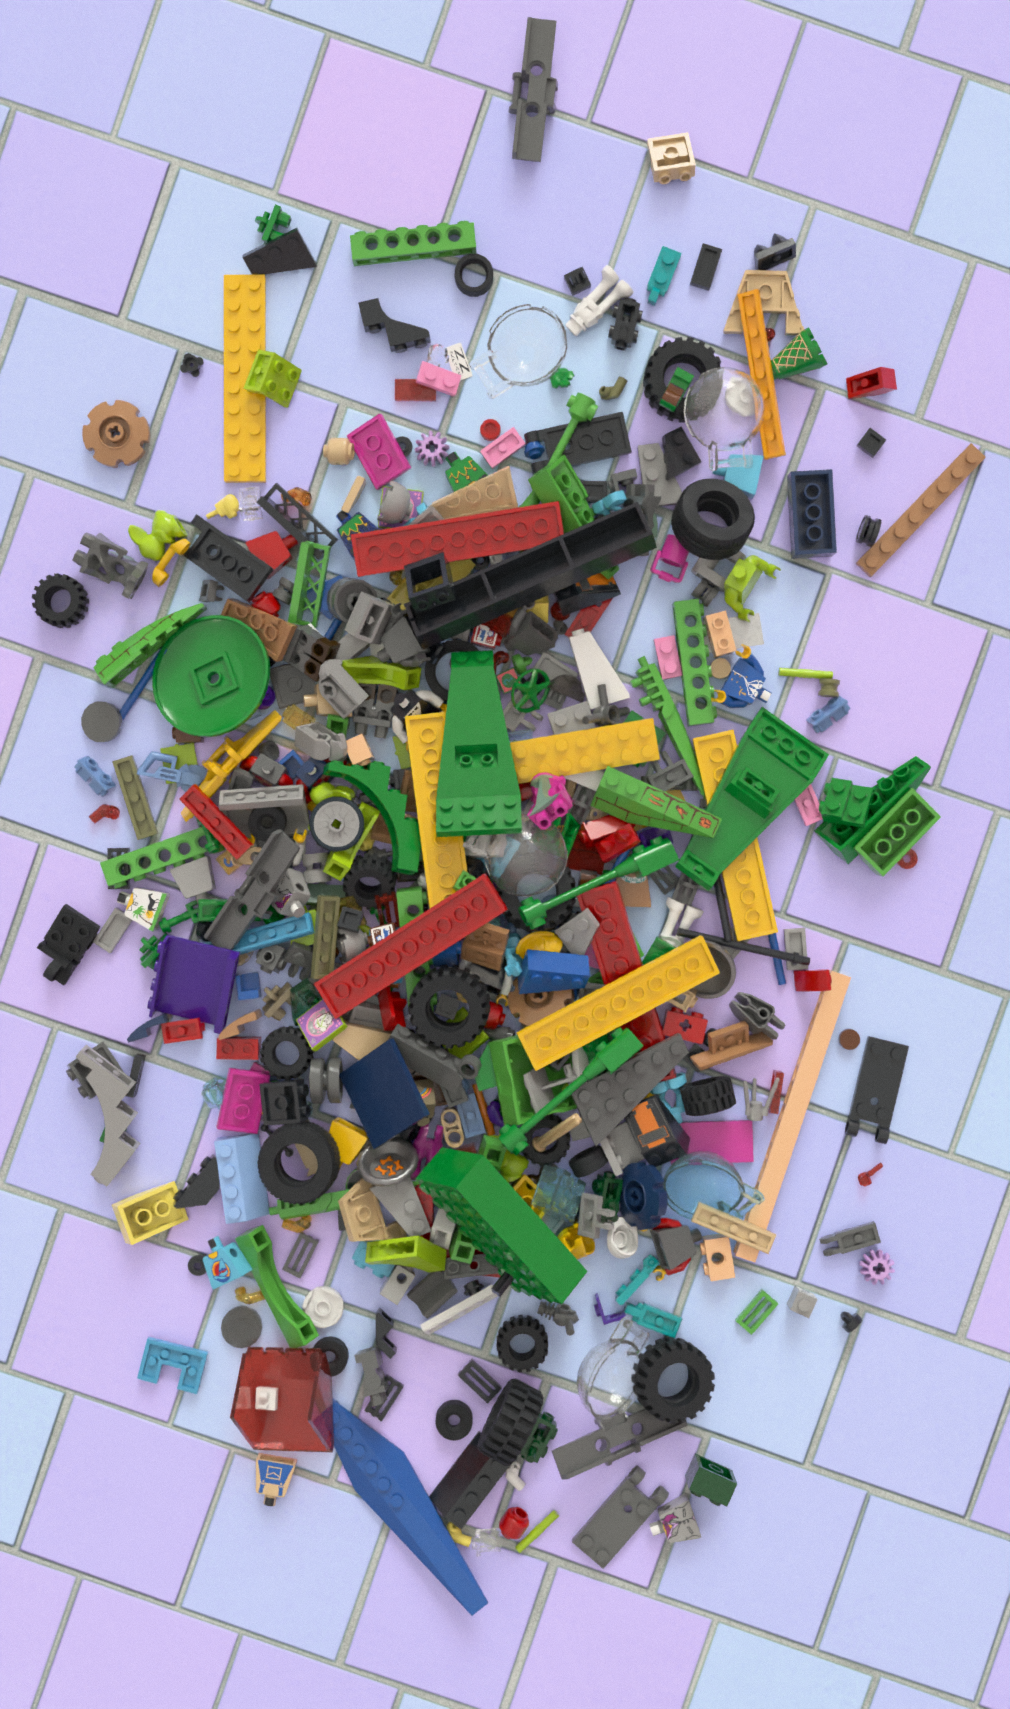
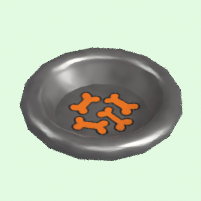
M393 1138L376 1149H373L372 1144L367 1145L359 1154L356 1165L358 1174L364 1181L375 1186L387 1187L408 1179L416 1170L419 1158L417 1150L411 1143L400 1138Z

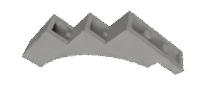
M86 1044L76 1055V1058L83 1066L92 1069L86 1079L98 1097L105 1123L103 1150L96 1167L90 1175L98 1183L107 1187L141 1144L125 1132L138 1112L122 1101L136 1081Z

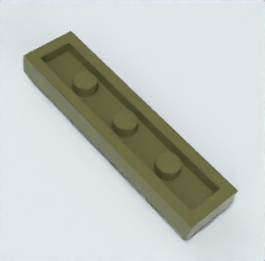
M131 755L112 761L137 840L159 834L140 775L137 774L138 768L134 756Z
M318 895L311 966L312 979H322L334 971L340 906L339 896Z

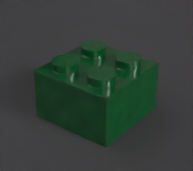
M696 1453L694 1454L685 1474L690 1492L701 1498L704 1496L708 1498L714 1505L720 1506L722 1504L727 1507L737 1486L733 1470Z

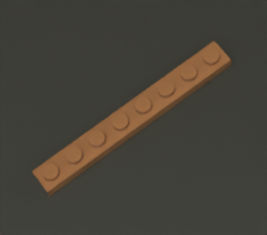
M970 443L855 564L869 577H872L986 457Z

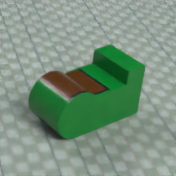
M677 367L659 405L674 412L690 386L694 375Z

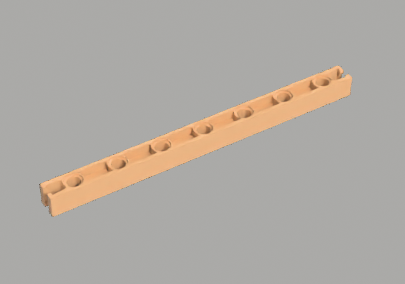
M829 970L832 978L831 990L820 992L744 1218L745 1221L763 1229H767L851 980V977ZM736 1241L733 1252L737 1257L756 1262L759 1250Z

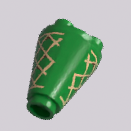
M809 327L801 331L771 360L774 380L778 378L781 380L810 372L828 365L824 355L820 354L822 351Z

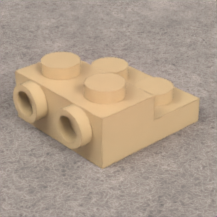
M688 132L647 139L654 183L668 184L671 180L675 179L688 181L691 177L695 176L696 164Z

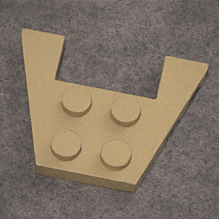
M745 270L737 294L758 289L763 313L785 314V335L797 336L803 331L804 326H802L800 320V313L794 300V293L787 271ZM737 294L723 334H742L743 332Z
M363 1178L338 1201L349 1241H373L407 1237V1233L397 1221L385 1225L378 1198L369 1189L375 1185L364 1181Z

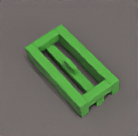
M761 1289L735 1321L752 1335L776 1308L778 1302ZM764 1296L765 1298L762 1300V1302L755 1308V1310H754V1311L749 1315V1317L743 1322L742 1320L749 1314V1312L755 1307V1305H756V1304L762 1299V1297ZM768 1301L771 1302V1304L752 1324V1326L749 1327L748 1324L755 1318V1316L768 1303Z

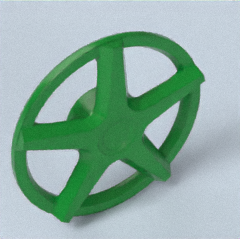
M529 669L516 679L511 690V701L514 708L518 711L528 713L539 710L546 700L551 682L543 670ZM532 672L530 681L524 684L518 683L526 674ZM538 673L543 675L545 683L536 684ZM515 688L520 690L523 695L517 704L514 700ZM545 689L542 698L538 701L537 693ZM529 699L534 705L530 708H521Z

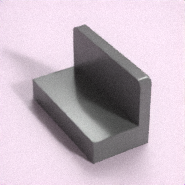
M436 1271L430 1272L407 1293V1296L417 1304L422 1315L428 1319L455 1295L458 1290L451 1279L444 1280V1272Z

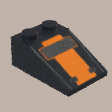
M598 573L554 592L553 595L562 616L621 595V592L613 576L607 579L604 575Z
M657 1094L641 1100L625 1117L639 1151L649 1165L657 1167L687 1155L690 1137Z

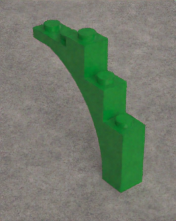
M336 760L326 764L323 769V775L342 778L353 784L380 811L386 823L392 844L393 858L391 871L407 875L417 873L421 850L418 820L410 817L404 819L407 795L401 794V791L395 789L388 791L391 767L385 766V763L380 761H373L365 766V769L360 765L346 766L343 765V762Z

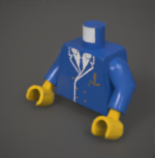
M741 644L744 648L742 653L737 650L735 652L736 655L742 658L736 661L721 690H714V692H717L718 697L717 699L711 698L712 702L721 703L729 708H744L747 705H751L755 698L764 703H767L772 692L762 687L766 680L764 671L759 661L751 653L750 647Z

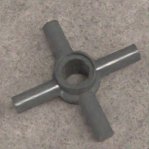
M601 684L597 685L601 706L595 708L592 715L584 716L582 721L584 724L595 723L598 726L613 725L619 722L620 716L628 715L630 709L629 707L618 708L615 705H609L606 685Z

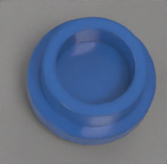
M533 441L525 446L524 454L525 457L535 460L542 456L545 449L539 441Z

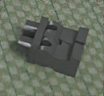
M374 1346L359 1350L354 1356L356 1364L362 1363L364 1370L365 1397L370 1396L372 1407L384 1404L387 1400L386 1390L389 1384L388 1380L384 1381L385 1373L380 1368L383 1363L380 1348Z

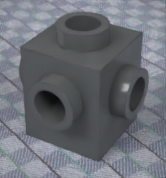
M278 945L259 949L256 955V963L261 965L260 969L270 975L272 971L279 974L287 965V962L284 961V955L287 950Z

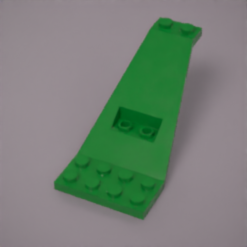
M493 650L451 652V674L436 796V836L454 837L522 833L521 794L494 671Z
M761 707L742 735L705 811L722 819L714 838L692 835L675 867L709 891L719 875L814 781L829 754L767 709Z

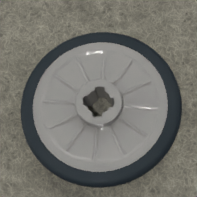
M329 797L322 800L313 809L309 820V828L313 839L322 848L336 852L344 851L353 847L361 838L364 831V818L359 807L351 800L344 797ZM335 819L341 821L339 829L332 826Z

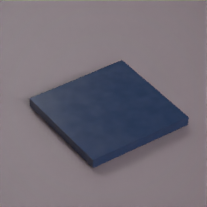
M394 1038L388 1039L339 1075L373 1149L381 1147L430 1115Z

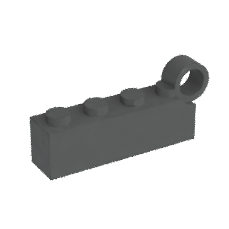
M397 1024L389 1039L394 1038L408 1068L453 1093L456 1092L463 1078L474 1079L482 1067L478 1057L469 1054L465 1055L462 1059L458 1058L445 1049L434 1046L435 1044L431 1042L427 1043L423 1040V1037ZM465 1064L473 1066L474 1070L467 1068Z

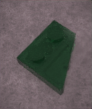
M308 978L290 989L291 1012L294 1025L298 1026L296 1019L323 999Z

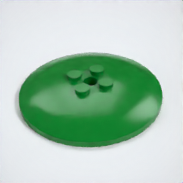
M210 615L194 619L180 627L170 636L157 656L152 676L153 695L157 707L171 725L186 734L197 737H215L229 733L250 719L265 697L270 678L268 653L257 633L240 620L223 615ZM214 674H218V681L211 683V677Z

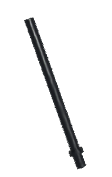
M679 927L676 933L677 936L694 939L701 935L704 940L715 942L721 946L790 961L794 965L799 963L809 966L810 957L801 956L797 952L792 954L736 940L725 943L722 937Z

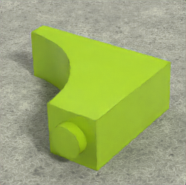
M419 1235L367 1242L365 1263L369 1265H402L425 1272L445 1270L446 1250Z

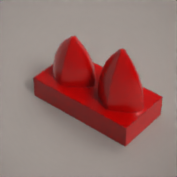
M628 823L597 842L595 847L602 861L608 863L641 841L633 825Z

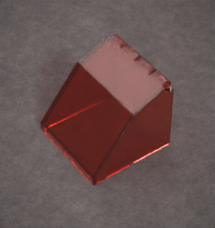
M248 1347L246 1353H242L230 1419L253 1450L333 1453L332 1377L326 1353H322L321 1348H306V1352H304L303 1348H286L284 1352L283 1347H266V1351H264L263 1347ZM258 1386L278 1388L277 1410L255 1409L256 1388Z

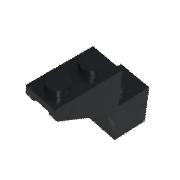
M379 298L358 302L365 333L370 332L374 334L386 328L391 352L402 353L407 351V348L414 346L415 348H423L427 346V343H431L430 334L427 329L388 317L380 306Z

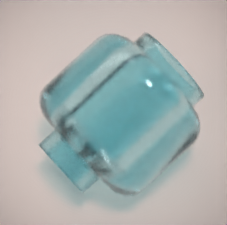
M213 1078L202 1086L201 1096L209 1108H218L220 1110L226 1084L222 1079Z

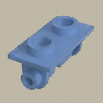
M841 696L834 697L823 708L814 711L806 721L813 725L812 728L816 733H822L833 725L830 720L831 717L837 722L847 715L851 708L847 704L848 701Z
M85 756L77 760L78 763L74 766L75 772L85 782L90 778L92 779L89 786L97 795L104 797L108 793L107 790L116 786L111 777L101 770L94 759Z

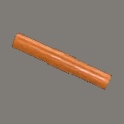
M476 1083L472 1084L487 1135H494L496 1133L487 1114V1103L483 1092L478 1090Z

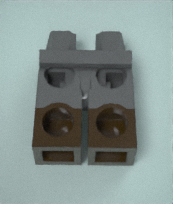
M292 623L297 628L283 660L291 663L295 668L317 682L320 679V666L327 660L335 659L341 644L335 640L327 639L309 625L300 626Z
M358 683L369 696L354 709L353 722H355V734L367 736L368 725L376 726L374 737L386 739L388 729L392 726L393 714L390 710L395 704L394 698L398 694L399 688L379 684L378 687V684Z

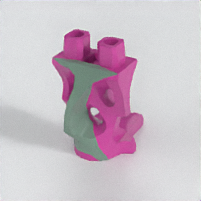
M544 772L535 775L531 780L530 787L533 793L531 802L534 805L529 810L527 816L541 830H546L551 826V822L558 817H563L573 806V799L565 788L566 779L563 775L556 776Z

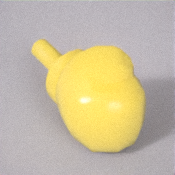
M232 494L226 495L215 504L216 509L206 514V517L210 519L217 514L221 517L226 515L229 519L236 517L237 512L241 508L238 499Z

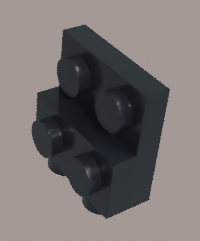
M304 1079L259 1084L264 1125L298 1124L308 1121V1117L311 1115V1107L306 1102L309 1087L304 1083Z

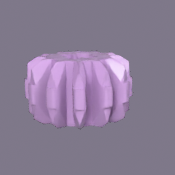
M432 430L429 431V437L422 433L423 441L417 439L416 444L419 447L414 448L415 453H420L417 459H424L423 464L425 466L431 461L432 467H435L436 460L443 464L441 457L446 458L448 453L445 451L450 449V446L445 444L447 438L443 437L440 439V432L433 436ZM430 445H434L436 448L434 449L435 452H430Z
M871 1249L869 1257L863 1254L866 1261L859 1262V1265L863 1267L860 1269V1273L865 1275L864 1279L866 1281L871 1280L873 1285H876L878 1280L883 1285L885 1277L891 1280L889 1273L895 1272V1269L891 1267L895 1263L892 1259H889L890 1255L888 1253L883 1254V1251L878 1249L875 1254ZM878 1263H879V1264L881 1265V1267H880V1268H876V1271H875L873 1267H874V1266H878Z

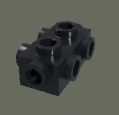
M633 298L620 299L619 306H614L612 318H616L615 326L610 325L608 338H612L611 344L615 345L614 348L617 350L625 351L627 348H631L632 343L636 344L639 331H636L635 327L636 323H641L643 311L639 310L640 303L636 302ZM629 313L631 317L630 319L628 317L624 318L623 315Z

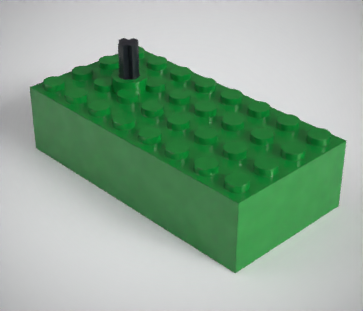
M442 1147L415 1178L420 1183L419 1188L427 1195L430 1194L433 1198V1203L447 1213L446 1217L460 1227L459 1231L465 1237H469L473 1241V1247L480 1252L482 1251L486 1255L484 1257L486 1261L499 1269L497 1272L501 1277L491 1288L492 1292L499 1297L511 1286L517 1293L523 1292L527 1296L533 1295L539 1300L543 1298L550 1303L563 1304L588 1272L484 1155Z

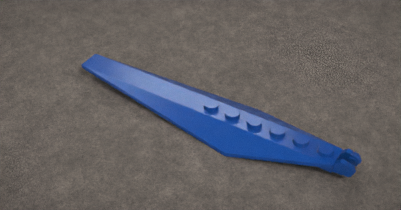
M324 1389L321 1395L330 1406L325 1409L315 1397L311 1400V1403L317 1412L320 1413L322 1422L354 1490L468 1613L473 1616L488 1604V1600L406 1454L340 1405Z

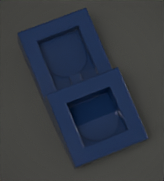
M167 1013L159 1015L138 1027L127 1038L128 1043L152 1035L150 1027L169 1021Z

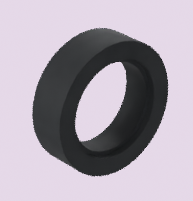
M445 641L442 644L446 648L436 663L431 664L426 661L425 677L428 686L433 693L446 702L449 690L439 684L436 678V666L439 660L450 652L479 651L477 647L467 641Z

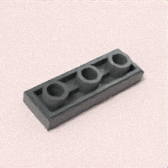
M485 1254L473 1255L472 1262L478 1263L477 1269H471V1264L446 1258L444 1280L498 1274L497 1271L499 1269L486 1261L484 1258Z

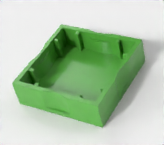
M514 1035L489 1042L504 1125L507 1123L509 1125L524 1124L536 1114L531 1106V1098L528 1089L524 1085L523 1076L532 1070L533 1066L518 1036ZM571 1052V1053H570L571 1055H570V1057L568 1058V1060L565 1062V1064L571 1063V1067H572V1070H573V1066H572V1052ZM545 1066L549 1081L566 1077L563 1067L555 1073ZM565 1083L551 1087L554 1098L563 1091L562 1088ZM571 1095L549 1114L577 1109Z

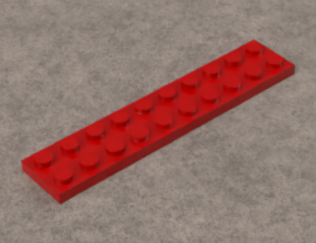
M559 501L352 534L351 540L357 576L363 577L405 570L404 566L442 552H444L448 563L524 551L563 535L564 531Z
M485 873L315 982L314 985L334 1018L337 1019L507 911L508 908Z
M617 881L599 885L578 895L577 898L581 911L588 908L600 924L591 943L604 984L607 985L643 966ZM656 1007L620 1026L622 1030L628 1028L643 1044V1048L636 1054L665 1040ZM673 1068L661 1081L676 1078L677 1075L675 1072V1068Z

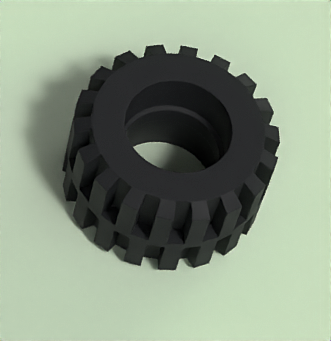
M54 573V576L47 575L46 580L41 579L39 587L35 586L36 594H32V599L35 602L32 603V606L36 609L35 613L37 616L41 617L40 619L58 628H70L72 624H79V619L83 620L85 618L83 614L88 612L89 609L86 607V604H89V599L86 597L88 593L77 580L65 574ZM59 590H67L71 597L70 605L63 612H54L51 607L52 596Z
M364 853L363 857L361 854L357 855L356 860H353L351 868L343 880V892H346L345 897L347 899H351L350 903L353 905L358 904V908L361 909L366 907V910H371V907H374L376 910L380 909V905L383 907L387 905V901H391L394 895L397 880L396 872L391 871L392 862L390 860L386 861V857L383 855L378 857L377 853H373V855ZM373 877L380 884L368 886L362 883L360 878Z
M284 1026L271 1032L263 1041L262 1048L260 1049L261 1063L263 1062L265 1071L268 1070L270 1072L269 1075L272 1077L276 1076V1079L290 1080L299 1077L309 1068L311 1059L314 1058V1051L311 1049L300 1028ZM289 1041L298 1048L299 1058L294 1064L286 1065L278 1060L276 1047L279 1043Z
M726 1076L701 1079L688 1083L680 1089L685 1113L689 1116H703L721 1112L737 1103L731 1078Z
M552 1113L545 1116L524 1135L529 1145L521 1153L532 1164H539L541 1167H544V1165L553 1166V1163H559L561 1158H565L571 1141L569 1132L558 1138L555 1145L544 1152L536 1151L532 1145V1136L536 1130L540 1128L552 1129L563 1122L558 1115L555 1116Z
M518 1315V1318L510 1317V1321H505L503 1327H500L498 1331L496 1347L499 1359H502L504 1366L508 1365L512 1371L515 1368L519 1373H522L524 1369H526V1373L531 1372L532 1367L537 1369L539 1363L542 1364L545 1361V1356L548 1354V1336L543 1324L540 1325L539 1320L536 1318L532 1320V1316L527 1315V1318H524L523 1315ZM518 1334H527L534 1339L535 1345L530 1351L519 1353L511 1348L510 1341Z

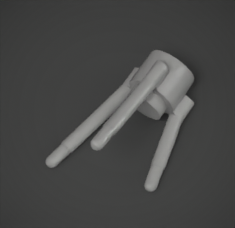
M778 1077L775 1079L765 1106H762V1102L756 1101L757 1079L753 1078L751 1101H749L747 1081H743L745 1115H747V1119L761 1121L763 1116H768V1109L780 1080Z

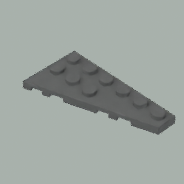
M676 1033L634 1055L612 1075L606 1070L601 1072L593 1079L587 1080L571 1094L595 1146L689 1053L680 1033Z

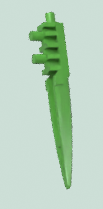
M645 656L640 657L637 660L641 668L635 672L638 677L631 680L630 684L632 688L643 685V691L647 693V696L639 699L641 707L651 703L653 711L659 710L658 717L680 760L684 759L694 776L691 779L705 799L696 756L678 710L655 663L648 664Z
M412 1181L414 1187L419 1184L418 1181ZM349 1190L325 1193L315 1201L306 1204H289L277 1199V1206L269 1207L270 1215L279 1214L280 1218L285 1220L340 1210L338 1201Z

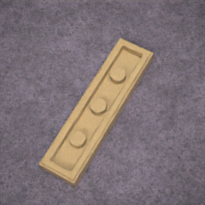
M700 1201L691 1219L693 1223L766 1254H769L776 1238V1234Z

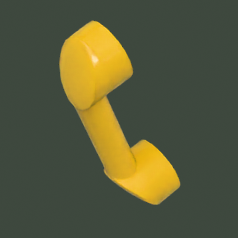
M187 539L171 544L154 568L152 581L158 587H161L169 578V574L164 569L174 554L177 553L182 556L189 549L191 543Z

